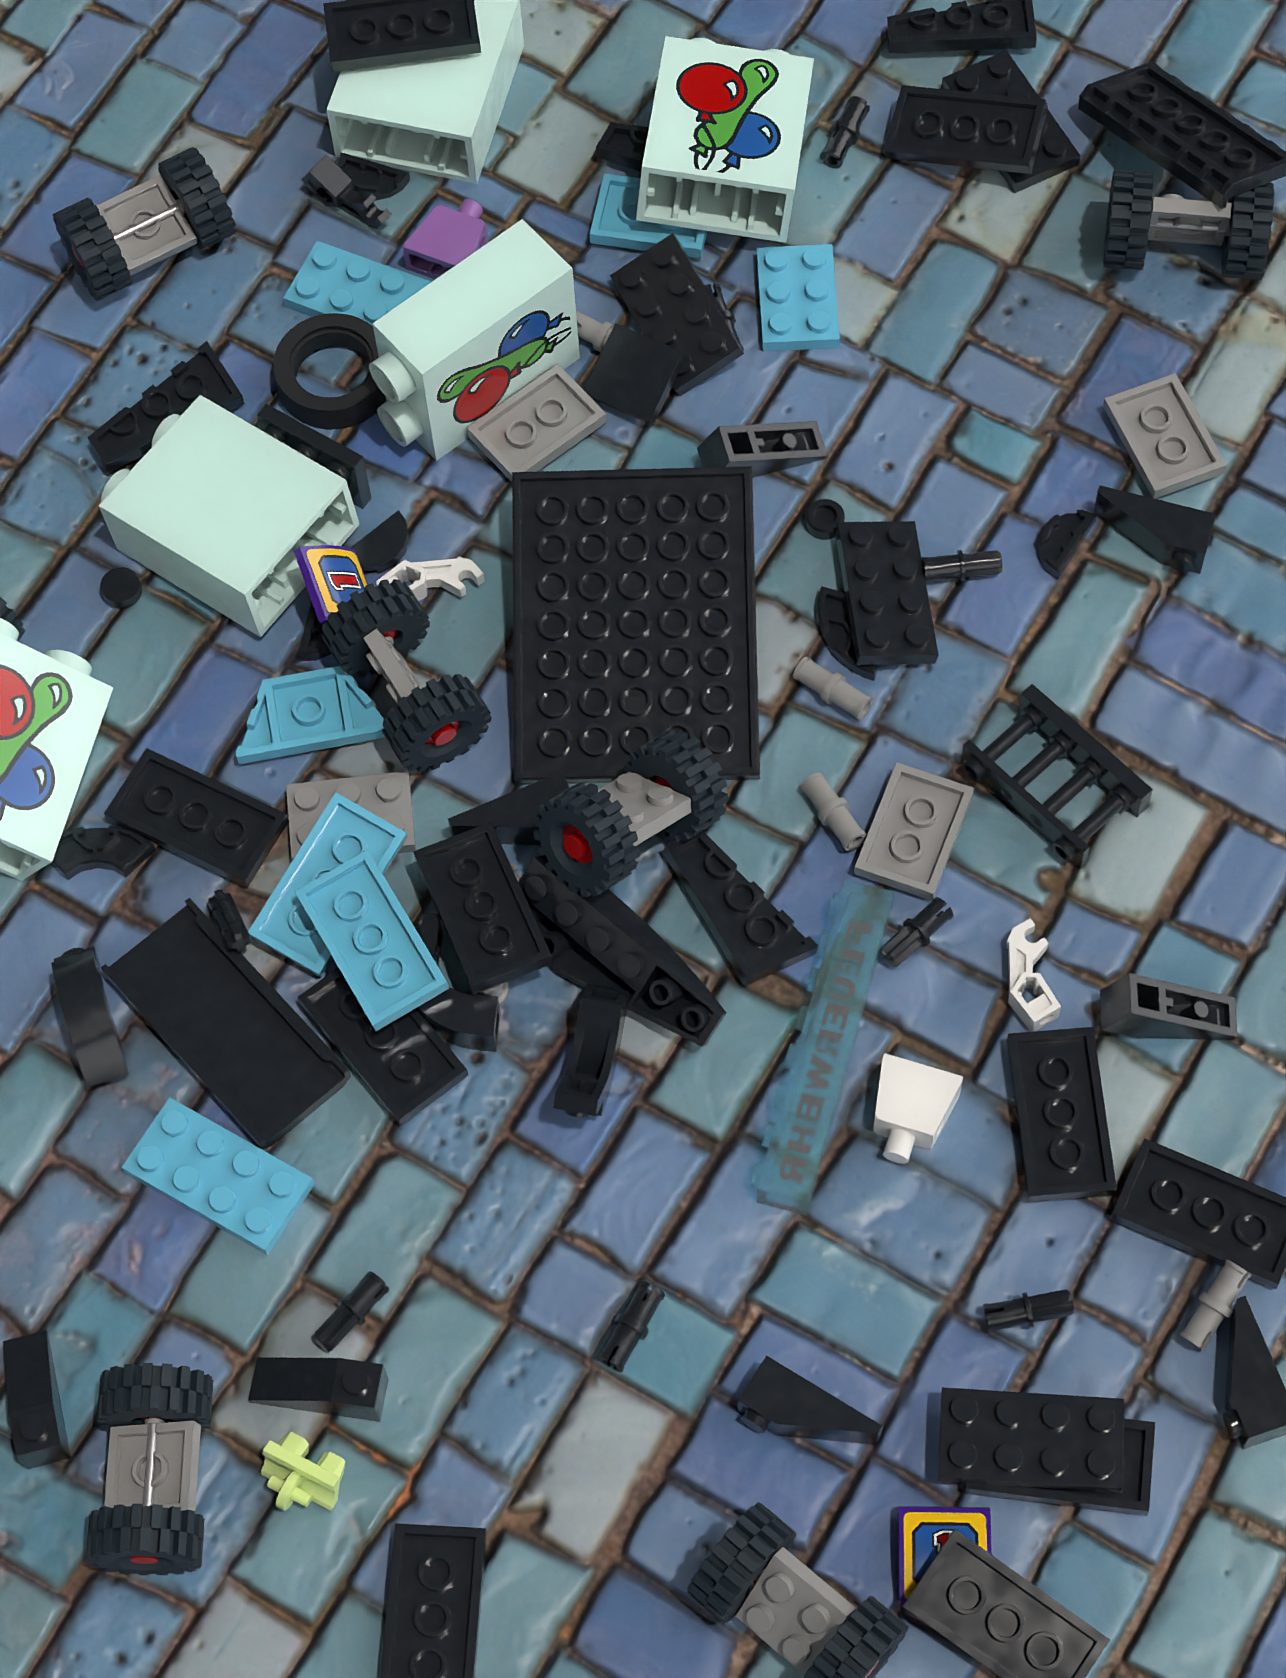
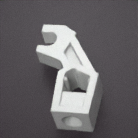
M458 556L457 559L413 563L403 560L375 583L378 586L381 580L386 579L389 583L394 579L400 580L401 583L411 580L414 583L409 587L417 600L420 601L427 597L428 588L442 587L459 597H463L466 595L465 586L461 582L463 579L471 578L478 586L485 582L484 573L472 560Z
M1030 918L1012 929L1006 943V948L1008 949L1009 975L1008 1003L1027 1028L1033 1032L1059 1018L1061 1005L1041 974L1033 973V966L1047 950L1048 942L1045 938L1040 939L1036 943H1030L1025 939L1027 935L1035 930V924ZM1025 988L1033 989V994L1038 997L1027 1003L1022 997V993Z

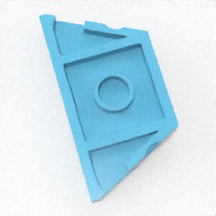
M340 666L264 679L257 694V705L251 710L246 723L248 729L242 745L237 747L236 756L239 764L385 738L382 733L384 718L373 706L372 700L368 695L357 687L354 678L351 675H347L346 671L344 672Z

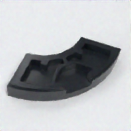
M821 586L818 597L817 617L819 630L827 648L847 669L863 678L874 681L879 665L856 664L845 592Z
M110 825L109 828L84 829V827H79L62 833L53 861L49 864L67 880L80 872L96 868L113 870L126 878L152 855L156 849L149 840L125 828Z

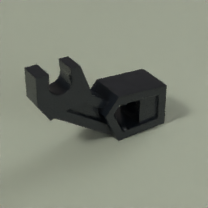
M327 155L301 179L326 206L339 207L367 224L368 227L377 229L392 215L387 208L382 211L374 204L376 197L372 193L360 194L356 192L352 179Z

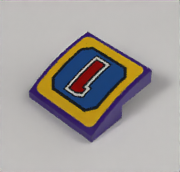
M334 545L303 546L293 550L321 624L329 623L327 617L330 612H337L336 606L341 601H349L351 599L350 594L356 590L358 593L365 591V586L368 583L355 549Z
M898 1506L899 1605L904 1604L953 1529L958 1530L992 1555L990 1507Z

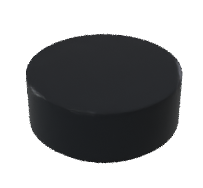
M830 499L814 501L808 506L805 513V527L808 533L820 540L835 538L837 523L845 521V513L841 505Z
M126 567L111 569L103 576L100 583L104 600L114 608L130 607L139 600L142 594V586L138 575Z

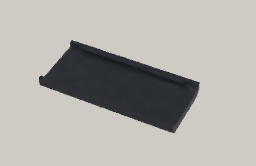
M1153 61L1087 84L1079 95V110L1221 209L1226 208L1228 198L1286 176V151L1273 141L1257 133L1246 123L1244 124L1233 117L1222 107H1218L1198 91H1194L1174 75L1164 71Z
M189 897L185 900L186 906L111 966L103 965L101 970L107 979L261 1149L273 1146L342 1089L351 1077L350 1070L242 953L227 947L221 931Z

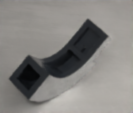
M423 913L421 928L415 929L439 967L443 938L441 918L439 914ZM450 987L448 990L416 1008L441 1039L446 1042L471 1050L497 1051L501 1016L498 996L465 994Z
M95 947L70 949L60 957L54 958V962L51 965L71 1041L86 1085L90 1087L128 1075L129 1073L125 1052L106 997Z
M587 984L579 1001L576 1030L566 1072L555 1092L553 1108L564 1110L566 1114L573 1117L602 1116L619 1055L629 991Z

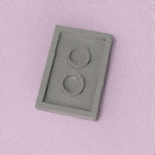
M557 364L468 426L467 433L468 437L512 482V472L539 471L607 422V415Z
M1176 373L1104 399L1103 408L1152 498L1156 499L1225 474L1227 464Z
M896 762L855 864L854 874L929 900L934 899L972 801L975 788Z
M408 771L286 784L292 861L335 792L406 832L408 837L398 853L416 851L411 785Z

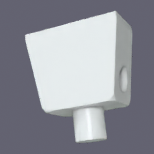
M884 1053L873 1132L888 1137L883 1153L885 1158L896 1163L905 1164L909 1161L913 1145L924 1149L933 1148L959 1099L963 1076Z

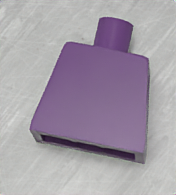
M471 199L463 200L458 211L442 205L436 206L403 246L406 269L432 279H437L487 244L486 223L479 219L483 213L482 207Z

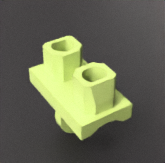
M289 1432L278 1444L270 1440L263 1449L262 1455L265 1456V1460L261 1469V1475L269 1478L267 1487L279 1493L276 1507L286 1511L294 1501L305 1507L313 1501L331 1511L338 1501L339 1485L344 1474L345 1460L332 1452H324L318 1463L315 1464L305 1459L309 1451V1443L305 1438Z

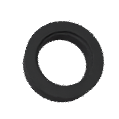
M340 313L321 314L298 323L285 334L275 351L273 360L274 375L280 399L293 417L315 428L328 430L344 429L366 421L386 401V396L375 383L370 370L366 379L358 388L338 397H321L309 393L297 382V371L307 356L318 349L328 346H346L355 349L364 355L369 363H372L379 358L374 329L368 322L352 315Z

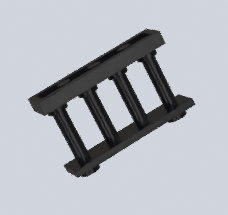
M1031 684L1020 695L1018 707L1020 718L983 751L970 740L963 744L961 764L966 774L972 780L984 783L1050 842L1059 858L1065 862L1071 861L1077 868L1081 869L1086 865L1090 848L1085 842L1121 809H1128L1136 817L1142 814L1149 807L1153 789L1036 686ZM1030 730H1038L1049 740L1050 744L1011 777L995 761ZM1060 756H1068L1079 766L1080 770L1041 804L1025 788ZM1098 783L1109 793L1110 797L1071 831L1055 814L1087 785Z

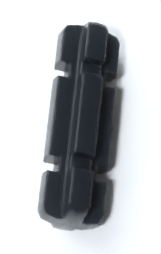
M222 889L214 891L215 896L208 899V905L227 947L235 949L236 952L245 951L244 946L251 943L248 930L231 893H223Z

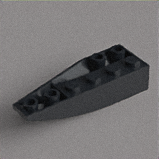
M545 855L534 857L519 885L551 953L553 964L548 965V967L557 974L584 988L587 984L629 991L628 1010L701 1047L707 1045L727 1012L682 958L640 916L609 889L594 897L593 895L589 897L581 896L580 891L574 894L568 890L569 883L566 882L561 885L556 880L558 874L555 870L549 872L545 866L549 862Z

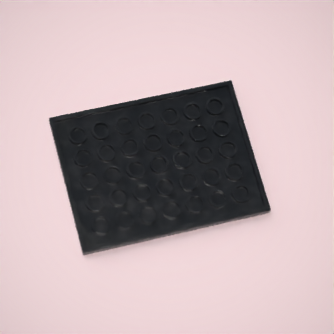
M752 466L512 472L515 785L532 784L561 771L567 783L612 782L620 775L627 773L624 771V766L630 761L628 759L630 753L670 730H674L675 734L679 731L687 732L688 739L695 736L700 740L699 747L701 749L708 747L713 753L709 757L713 764L718 761L722 770L718 771L720 778H726V780L760 779Z

